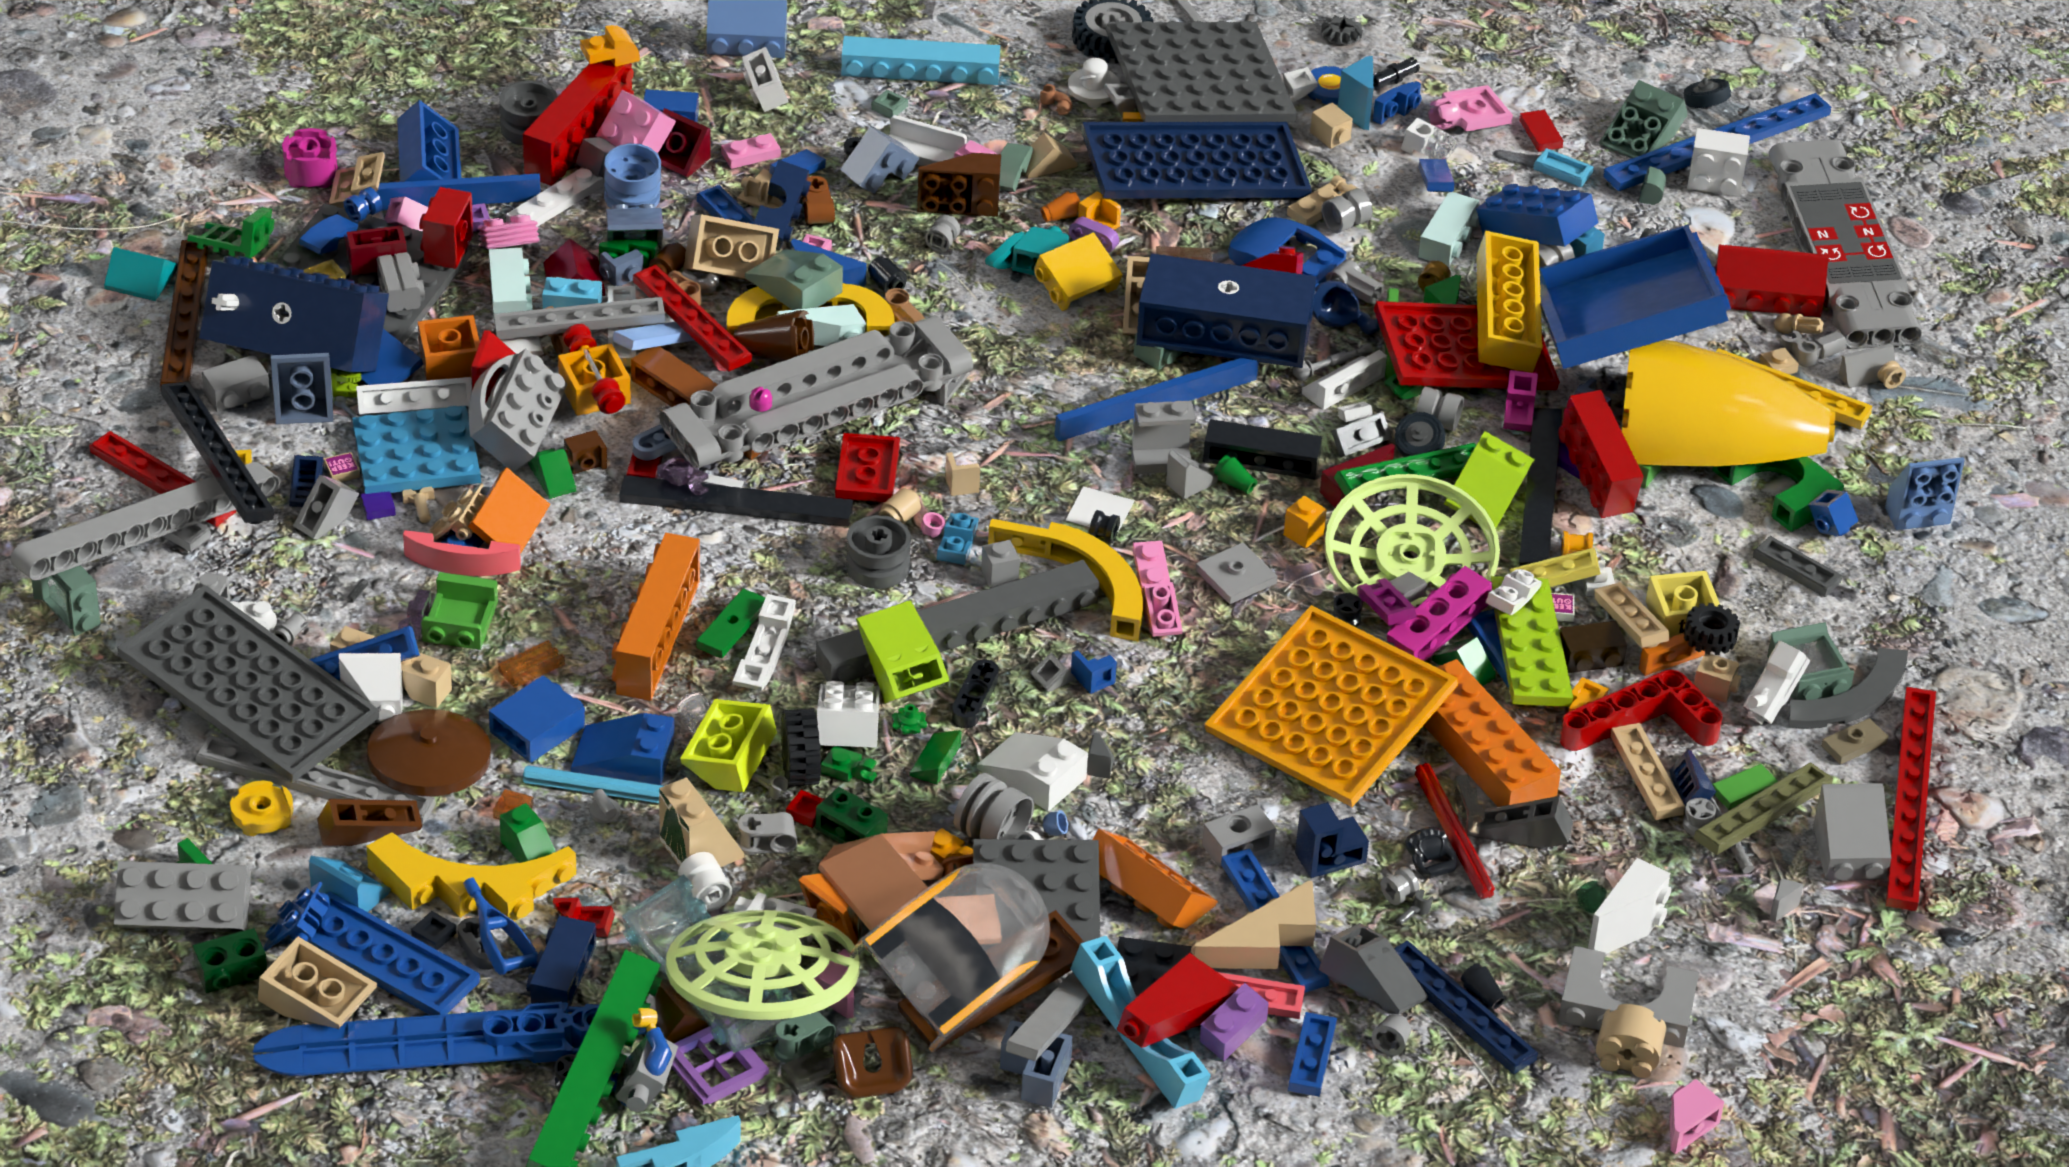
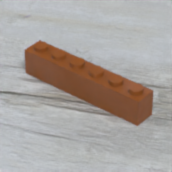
M660 346L647 348L631 359V380L671 407L681 403L690 405L693 393L701 390L712 392L718 385ZM751 449L745 451L743 455L752 460L761 453L754 452Z

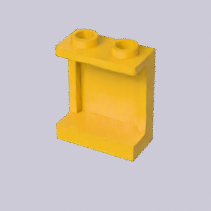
M1094 232L1039 255L1034 268L1036 278L1044 284L1051 300L1058 305L1061 311L1067 310L1073 300L1104 288L1107 293L1116 290L1123 276Z

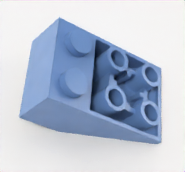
M1963 457L1909 463L1889 486L1885 509L1896 530L1951 523L1965 461Z

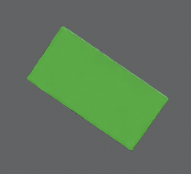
M1759 764L1712 785L1716 790L1714 795L1728 810H1731L1778 781L1762 764Z

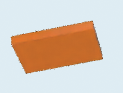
M506 467L499 474L467 527L489 545L491 541L520 545L521 554L549 508L550 503Z

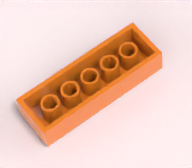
M665 532L661 544H656L653 554L654 561L653 563H648L645 572V582H640L638 586L637 601L632 602L630 605L628 622H623L620 631V641L615 642L613 645L612 660H616V664L613 668L612 681L616 682L617 695L648 701L652 700L700 583V539Z
M1458 659L1438 666L1437 668L1457 677L1458 686L1423 726L1497 807L1557 797L1561 770Z

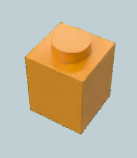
M1303 496L1286 509L1283 535L1306 549L1324 535L1327 509L1308 497Z

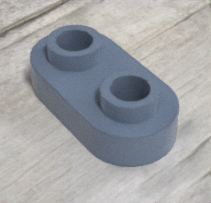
M661 424L636 435L633 439V454L645 461L656 459L677 449V446L665 433Z

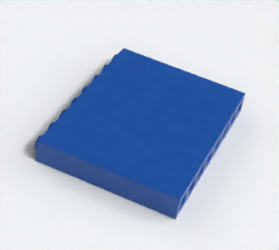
M1688 224L1539 268L1541 310L1563 369L1729 321L1726 311L1731 310L1727 294H1725L1723 286L1720 284L1718 275L1716 276L1714 267H1712L1710 259L1707 257L1705 249H1703L1697 232L1692 233Z

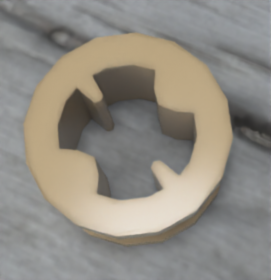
M1889 361L1880 368L1877 376L1884 383L1885 387L1893 389L1904 381L1906 371L1896 361Z

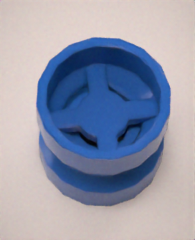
M367 187L361 190L359 195H352L344 199V208L348 217L353 222L358 223L366 219L368 214L374 215L382 210V202L378 193L373 188Z

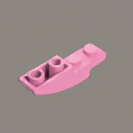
M1162 541L1133 543L1132 551L1137 571L1136 577L1143 597V613L1152 636L1182 634L1183 630L1173 582H1170Z

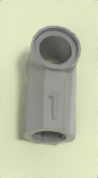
M1350 259L1344 260L1326 276V281L1333 280L1345 283L1354 291L1356 297L1371 305L1379 301L1384 290L1383 284L1363 274L1359 265Z

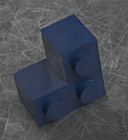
M1328 802L1300 810L1295 854L1310 878L1367 862L1369 840L1353 816L1339 820Z

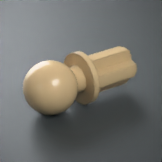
M1782 313L1774 321L1775 329L1783 334L1792 333L1794 330L1801 333V335L1803 333L1819 334L1822 332L1824 325L1820 318L1804 317L1802 314H1796L1793 317L1791 314Z

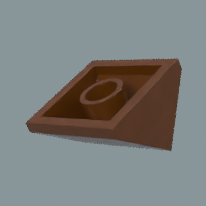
M662 979L656 996L649 994L646 1001L651 1004L650 1008L657 1012L656 1028L659 1027L665 1039L672 1043H676L713 1025L703 1011L677 993L667 979Z

